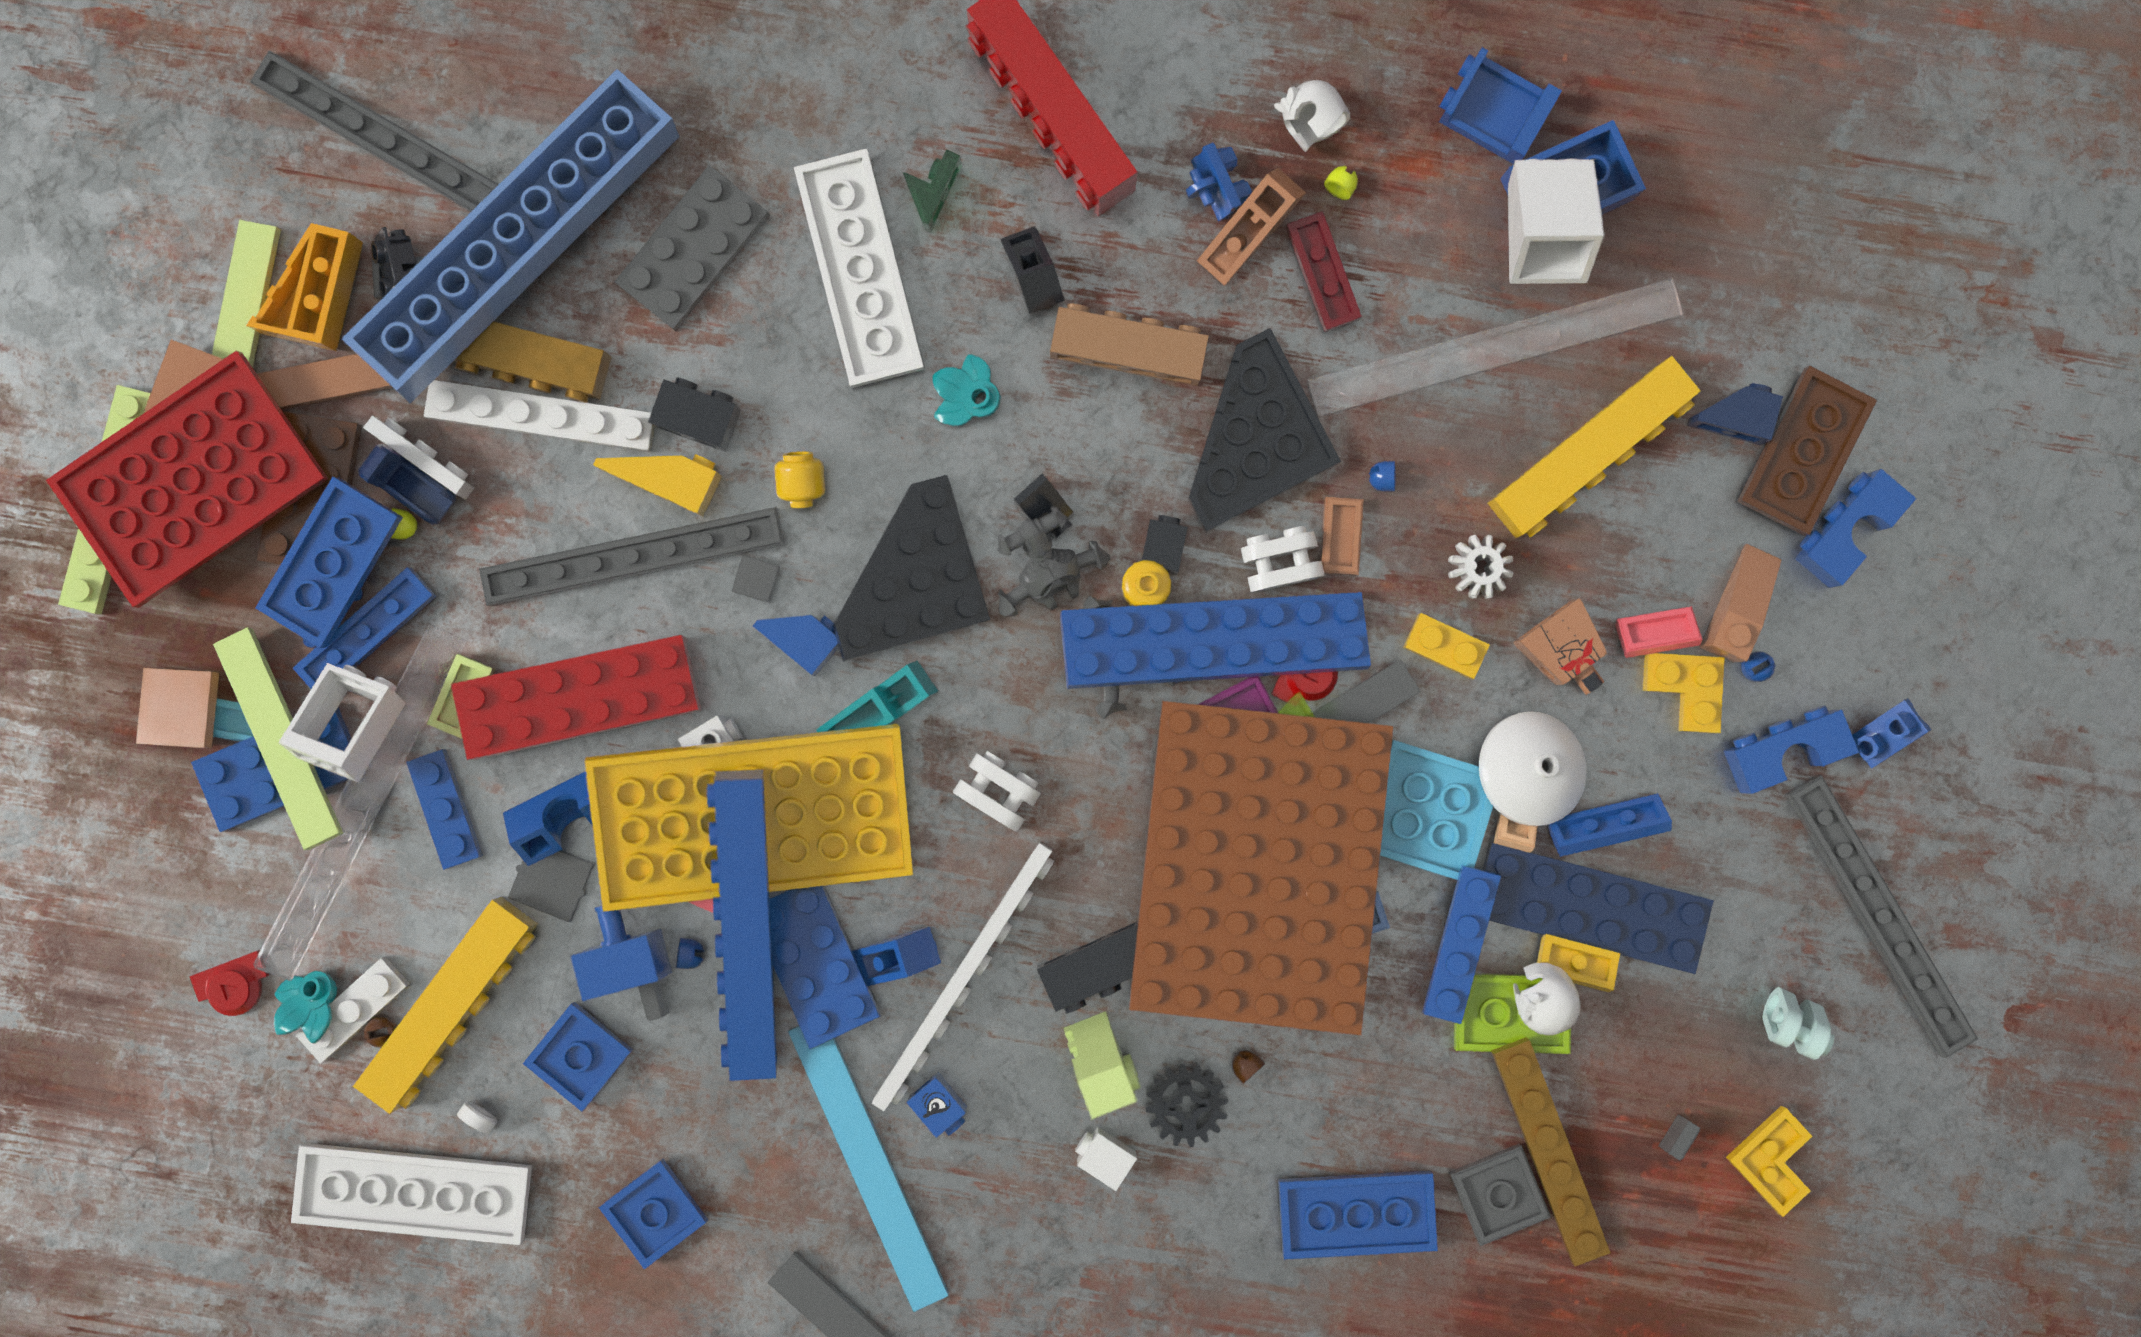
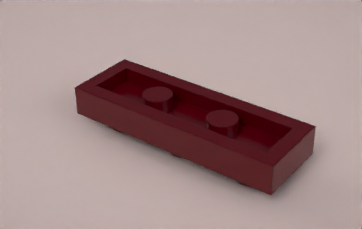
M1323 211L1288 223L1286 230L1324 332L1360 320L1362 315Z

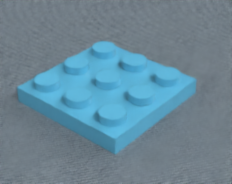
M1392 740L1380 856L1458 880L1461 865L1475 867L1493 809V805L1488 800L1481 785L1479 766Z

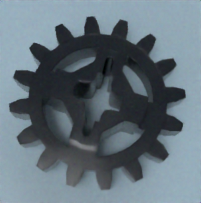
M1179 1061V1071L1173 1072L1168 1065L1165 1066L1166 1077L1164 1079L1156 1075L1153 1077L1157 1089L1146 1090V1096L1153 1099L1154 1102L1146 1104L1145 1110L1148 1113L1156 1114L1149 1120L1150 1126L1157 1127L1161 1125L1159 1137L1164 1139L1169 1134L1173 1135L1174 1146H1178L1181 1139L1186 1138L1189 1147H1194V1138L1198 1136L1207 1143L1209 1141L1208 1130L1211 1129L1216 1133L1221 1131L1216 1122L1217 1118L1227 1119V1113L1220 1109V1106L1229 1103L1228 1098L1225 1095L1217 1094L1224 1088L1222 1081L1212 1083L1214 1072L1209 1069L1204 1074H1201L1200 1064L1197 1062L1193 1065L1192 1070L1186 1069L1184 1061ZM1191 1080L1203 1084L1210 1093L1198 1092L1192 1087ZM1177 1081V1088L1170 1096H1163L1166 1089ZM1184 1096H1190L1191 1101L1195 1103L1190 1106L1189 1112H1183L1182 1107L1177 1105L1183 1102ZM1210 1112L1207 1119L1196 1126V1121L1202 1113ZM1164 1115L1177 1118L1181 1122L1182 1128L1169 1123Z

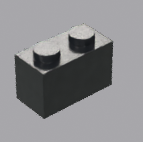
M676 377L674 383L663 379L648 423L655 428L726 452L741 409L732 403L734 397L717 390H712L710 395L696 391L698 385L683 378Z

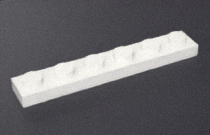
M433 380L428 386L424 417L432 420L651 452L655 429L654 426L648 423L651 412Z

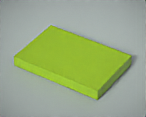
M1475 973L1462 1023H1454V1050L1491 1052V1050L1527 1037L1535 1053L1571 1054V1028L1557 1035L1547 1036L1536 1033L1522 1021L1515 1002L1513 983L1518 985L1521 993V991L1538 984L1543 978L1530 981L1526 978V975Z

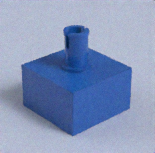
M602 906L595 907V912H597L604 941L601 942V945L587 948L570 956L582 1001L656 982L673 972L661 928L631 936V934H626L621 911L603 912Z

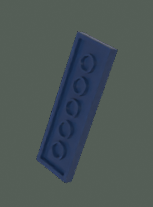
M1489 842L1482 870L1501 876L1489 921L1542 935L1548 934L1617 952L1630 958L1696 974L1714 900Z

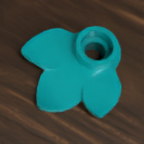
M969 354L963 362L962 369L945 367L935 372L932 376L935 390L944 399L934 414V418L940 423L950 426H963L973 417L986 418L991 416L1000 405L1001 395L998 388L991 382V369L978 356ZM981 392H985L986 398L984 402L976 404V396Z
M313 971L304 978L292 976L280 984L275 992L276 998L282 1003L274 1016V1029L277 1035H286L302 1028L311 1043L316 1044L322 1038L332 1019L329 1004L334 1001L337 994V985L329 974L322 971Z

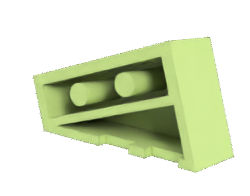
M1106 1011L1064 1027L1063 1029L1069 1042L1067 1043L1070 1053L1074 1055L1072 1063L1077 1082L1091 1118L1094 1119L1137 1102L1135 1090L1141 1088L1137 1070L1131 1055H1122Z

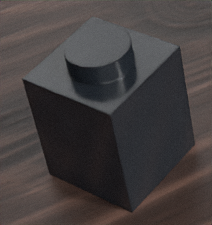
M1158 515V520L1150 519L1141 561H1155L1163 565L1168 573L1177 575L1188 527L1181 526V519L1171 516Z

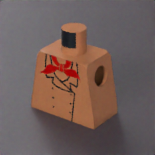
M1580 598L1570 600L1513 641L1514 645L1555 685H1564L1574 678L1584 694L1587 695L1604 683V680L1592 664L1605 656L1607 652Z

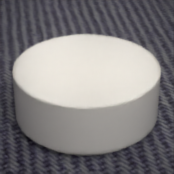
M464 1102L457 1113V1116L463 1122L485 1134H490L497 1124V1118L493 1114L472 1102Z

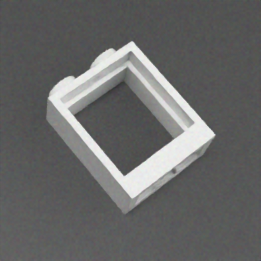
M327 663L278 743L297 759L359 783L406 702L395 692L397 687L382 677L376 676L374 680L366 678L363 672L350 665H345L342 669ZM347 691H350L375 702L346 750L341 751L317 740Z

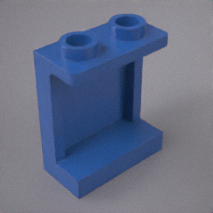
M1482 47L1476 57L1469 54L1457 75L1464 79L1457 90L1450 86L1439 105L1440 108L1445 110L1439 122L1514 164L1515 160H1522L1562 90L1551 84H1548L1544 90L1488 59L1486 54L1489 50Z

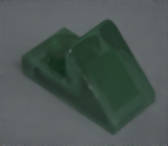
M947 149L942 160L936 158L931 166L928 179L932 180L931 184L903 172L922 226L929 233L932 232L962 167L960 155Z

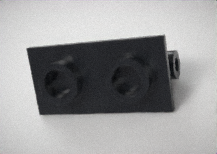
M382 227L374 241L371 242L373 261L375 264H380L382 277L379 280L382 299L410 272L403 271L402 266H410L416 263L411 238L406 236L403 229L389 232L390 236L388 237L387 228Z

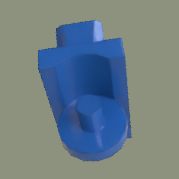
M1211 143L1205 145L1202 148L1203 151L1191 160L1194 170L1190 171L1189 174L1194 184L1186 189V194L1189 199L1200 196L1204 207L1211 205L1219 222L1228 219L1242 206L1252 193V190L1244 179L1232 183L1228 172L1237 166V157L1233 148L1217 149L1215 144Z
M1907 698L1852 736L1860 756L1872 769L1932 729L1922 720L1909 698Z

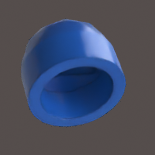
M1383 461L1372 466L1369 472L1371 486L1383 492L1395 491V461Z
M1757 651L1751 652L1748 661L1741 663V670L1748 680L1762 682L1768 680L1774 674L1776 665L1774 659L1769 654ZM1766 661L1767 667L1754 674L1752 668Z
M680 938L676 968L694 969L700 966L704 959L695 957L694 954L705 952L702 944L693 939Z

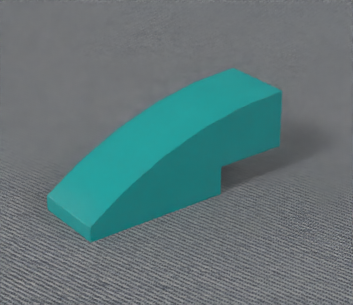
M918 660L904 666L880 685L872 688L816 729V731L826 732L891 725L937 693L938 689Z

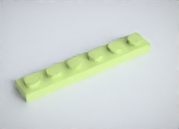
M117 385L102 441L145 413L144 409L150 393ZM79 528L58 605L102 615L112 576Z

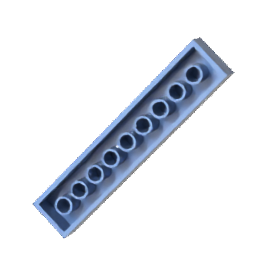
M616 69L379 301L342 340L401 396L411 403L679 138L673 119L624 74Z

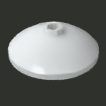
M1531 711L1511 715L1492 728L1481 748L1479 776L1488 800L1499 813L1518 824L1542 826L1559 821L1575 808L1585 788L1587 766L1582 746L1569 727L1551 715ZM1543 760H1545L1549 766V770L1547 773L1542 768Z

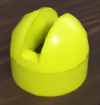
M1347 166L1335 168L1324 182L1328 192L1342 200L1350 199L1358 184L1356 172L1353 171L1352 174L1346 172Z
M392 508V511L403 518L391 538L403 540L411 537L417 529L415 517L409 511Z

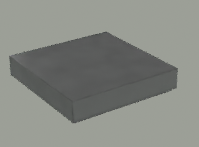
M1520 1144L1449 1172L1477 1243L1480 1246L1551 1218Z

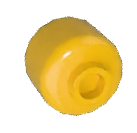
M797 451L784 453L783 459L775 464L777 496L781 500L790 501L791 508L812 507L813 500L825 494L824 465L820 459L813 457V452Z
M1142 560L1134 563L1127 569L1122 578L1121 589L1125 600L1130 606L1163 604L1168 598L1172 582L1169 573L1163 565L1155 561Z

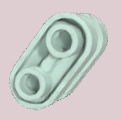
M1780 987L1773 990L1763 1010V1022L1769 1040L1783 1047H1789L1794 1042L1799 1054L1813 1060H1817L1821 1055L1826 1056L1833 1046L1834 1035L1831 1034V1026L1824 1007L1810 1000H1804L1799 1005L1794 993Z

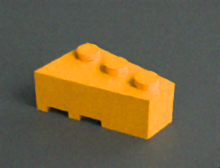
M311 223L285 263L287 268L275 286L271 285L266 293L268 298L256 317L252 316L246 326L263 335L337 351L363 242L347 231Z

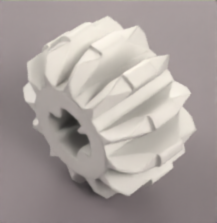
M1472 535L1468 539L1469 547L1462 542L1455 546L1461 556L1452 555L1449 557L1448 562L1457 565L1458 569L1449 572L1448 576L1449 578L1461 577L1462 580L1455 587L1457 591H1462L1469 585V598H1477L1481 590L1484 598L1488 599L1493 597V588L1499 592L1506 589L1505 583L1501 578H1512L1513 572L1503 568V565L1513 562V557H1501L1500 553L1506 547L1503 542L1492 548L1493 537L1491 535L1485 536L1482 543H1480L1476 535ZM1484 559L1487 563L1484 567L1485 572L1478 575L1474 571L1477 567L1476 562Z

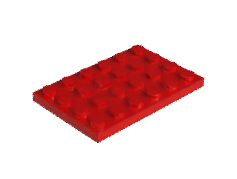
M236 350L46 479V482L133 608H140L327 481L328 477L244 354Z

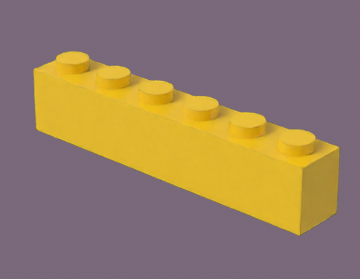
M1670 356L1487 504L1515 538L1525 533L1532 537L1548 524L1544 518L1553 510L1560 514L1575 503L1577 498L1573 494L1584 485L1590 490L1607 476L1603 470L1614 462L1617 466H1620L1636 453L1632 446L1642 438L1648 443L1666 428L1662 424L1663 421L1672 414L1678 419L1695 405L1691 399L1701 390L1674 357Z
M505 898L492 899L353 1087L389 1114L402 1107L404 1109L410 1107L421 1092L417 1086L425 1076L428 1078L432 1077L442 1065L444 1059L440 1055L448 1045L454 1047L465 1034L467 1028L463 1024L471 1014L477 1016L486 1006L490 999L486 993L494 983L500 985L506 979L513 968L509 963L518 952L522 955L533 943L536 936L532 932L538 923Z

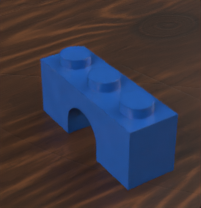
M1883 469L1859 474L1848 487L1851 491L1848 497L1843 502L1839 500L1833 504L1824 515V518L1827 520L1819 531L1816 529L1812 530L1810 535H1807L1799 545L1802 551L1795 559L1829 588L1843 586L1867 558L1853 542L1852 529L1854 524L1860 519L1869 523L1877 531L1892 528L1917 499Z
M1826 705L1804 712L1805 719L1792 724L1791 719H1787L1770 725L1768 727L1770 733L1757 737L1755 733H1750L1734 739L1733 743L1735 746L1724 750V754L1739 792L1753 794L1787 781L1782 767V758L1785 751L1794 744L1805 752L1810 766H1826L1859 753L1843 711L1828 710Z
M586 771L503 812L509 844L528 866L563 849L561 844L562 831L573 820L586 817L592 825Z

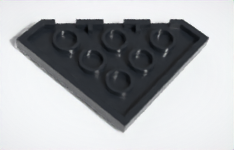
M1271 328L1237 344L1188 498L1205 533L1341 462Z
M947 475L913 483L904 494L901 503L832 625L843 662L990 620Z

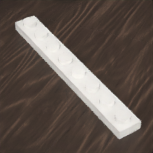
M1042 842L1038 843L872 1101L873 1105L882 1111L886 1110L890 1102L895 1106L898 1105L909 1087L903 1083L909 1072L912 1070L918 1074L930 1055L924 1049L931 1038L939 1041L950 1024V1021L945 1019L951 1007L955 1006L960 1009L971 992V989L966 986L973 973L979 977L982 975L992 959L986 953L993 942L996 941L1001 945L1013 927L1012 924L1007 922L1015 909L1020 912L1024 910L1034 894L1028 888L1035 877L1043 880L1054 863V860L1049 858L1053 849Z

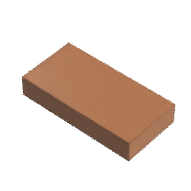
M1324 498L1320 558L1324 574L1359 575L1364 499Z

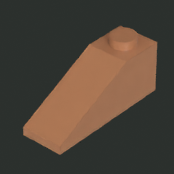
M1279 168L1271 171L1263 178L1198 258L1197 262L1224 286L1227 285L1285 220L1306 192Z
M1749 544L1744 545L1703 636L1700 648L1719 657H1725L1726 660L1732 663L1748 661L1764 625L1782 559Z

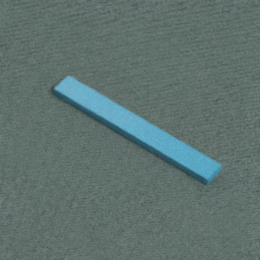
M798 1025L790 1029L788 1033L913 1312L948 1297L949 1291L836 1039L834 1038L813 1049H809L800 1026Z

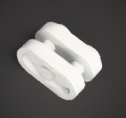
M1299 526L1284 530V537L1270 540L1269 534L1246 539L1248 546L1241 548L1244 564L1255 562L1258 575L1247 578L1250 592L1266 591L1324 577L1322 561L1310 563L1307 550L1318 547L1315 531L1307 532L1306 526ZM1289 554L1293 555L1295 566L1273 571L1271 558Z
M989 751L985 753L984 757L976 753L969 767L978 772L971 785L960 779L953 793L998 822L1018 832L1025 819L1016 812L1023 801L1034 806L1041 795L1035 789L1039 783L1019 771L1016 777L1005 771L1003 768L1006 762ZM990 781L1010 792L1004 804L999 803L984 793Z

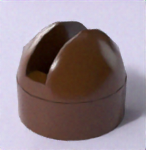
M384 1015L371 1019L364 1028L366 1042L373 1047L381 1048L397 1028V1024L391 1017ZM387 1027V1035L373 1037L372 1031Z
M1243 1050L1239 1052L1238 1056H1234L1232 1070L1235 1076L1244 1084L1266 1063L1253 1051Z

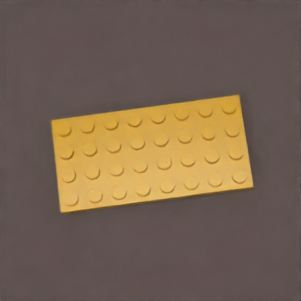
M899 724L585 757L603 912L720 897L719 883H712L711 860L718 859L717 845L710 846L709 822H716L715 807L708 808L707 784H714L716 771L763 769L769 892L913 875Z

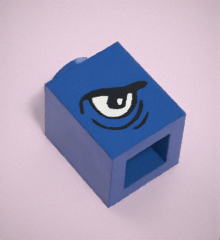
M939 1072L913 1092L906 1102L936 1138L944 1131L948 1136L951 1135L966 1121L962 1116L966 1113L968 1106Z

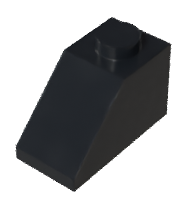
M1036 226L1000 239L1029 314L1047 310L1055 304L1065 301L1054 264Z
M1043 473L1013 499L1015 508L1025 519H1040L1052 513L1050 508L1053 506L1066 515L1065 525L1062 528L1058 526L1045 533L1048 537L1053 536L1057 540L1073 525L1069 519L1074 516V512Z

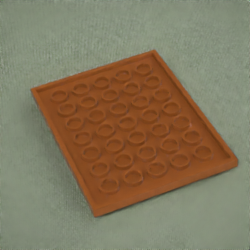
M1162 701L1129 1010L1361 1036L1393 726Z

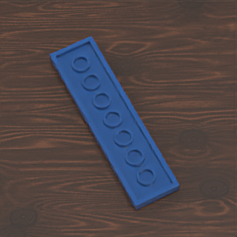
M1362 592L1061 610L1060 613L1067 689L1365 670L1371 666Z

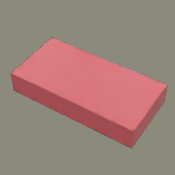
M1692 606L1619 618L1615 624L1625 658L1700 646L1703 640Z

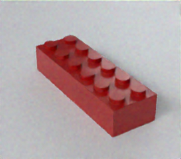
M979 0L967 8L968 24L966 29L970 35L967 38L970 46L978 57L986 56L992 66L989 68V71L1000 88L1007 86L1013 96L1010 99L1019 116L1022 119L1027 116L1035 127L1032 130L1033 135L1044 150L1050 147L1057 159L1054 160V164L1065 180L1071 177L1079 189L1075 192L1083 207L1087 211L1093 208L1099 217L1134 193L1136 190L1137 170L1018 1Z
M682 634L451 684L467 760L489 758L702 711L686 637Z

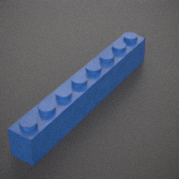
M763 769L716 771L714 784H707L708 808L715 807L716 822H709L710 846L717 845L718 859L711 860L712 883H719L720 897H713L714 921L721 920L722 934H715L716 958L723 957L724 971H717L718 995L725 994L726 1008H719L720 1031H727L728 1043L721 1044L722 1068L729 1067V1081L774 1079L777 1075V1047Z

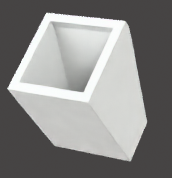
M1515 160L1508 184L1510 284L1588 282L1604 237L1594 160Z

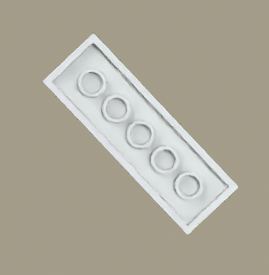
M867 148L794 167L850 387L855 388L925 370Z
M304 1143L299 1146L291 1223L521 1245L525 1238L532 1165Z

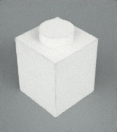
M1097 1127L1092 1135L1086 1132L1075 1149V1152L1079 1154L1077 1166L1117 1191L1137 1160L1135 1150L1100 1127Z

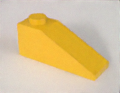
M697 454L694 455L692 460L682 455L596 458L593 464L595 467L702 517H704L722 478V475L713 470L716 465L714 462Z

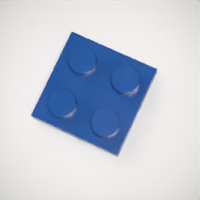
M573 1002L523 1062V1065L583 1112L633 1049L577 1003Z
M661 1159L599 1207L643 1269H646L709 1220L664 1159Z

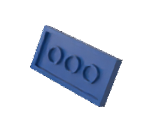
M332 477L255 608L315 646L326 648L403 517L339 477Z
M338 707L317 741L345 751L352 739ZM254 736L191 762L219 832L229 831L285 807ZM314 765L324 790L350 780Z
M825 887L791 889L770 898L773 967L809 1049H813L881 1017Z
M1431 1171L1278 1179L1284 1260L1438 1251L1434 1181Z

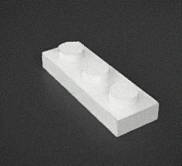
M371 416L363 427L466 500L474 489L472 485L465 481L469 474L450 461L446 466L442 465L434 459L438 452L420 439L415 444L403 437L407 430L388 417L385 422H382L376 417Z
M387 957L380 958L329 1004L332 1019L325 1034L316 1044L311 1043L307 1039L303 1030L299 1031L295 1036L320 1064L324 1063L411 984Z

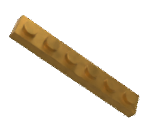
M1525 1037L1491 1050L1572 1264L1578 1266L1610 1254L1609 1247L1530 1040Z

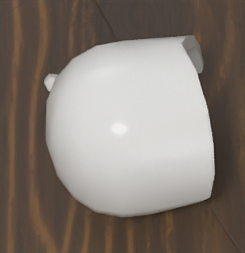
M1312 80L1306 81L1296 88L1290 87L1287 97L1282 98L1281 102L1274 104V107L1282 112L1286 128L1304 152L1313 143L1325 140L1337 133L1350 120V112L1335 87L1326 81Z
M1533 963L1525 966L1524 971L1527 979L1532 981L1537 978H1543V980L1535 986L1521 991V993L1518 985L1513 983L1517 1010L1524 1024L1536 1033L1547 1036L1557 1035L1569 1030L1576 1023L1581 1010L1579 993L1572 979L1560 967L1549 963Z

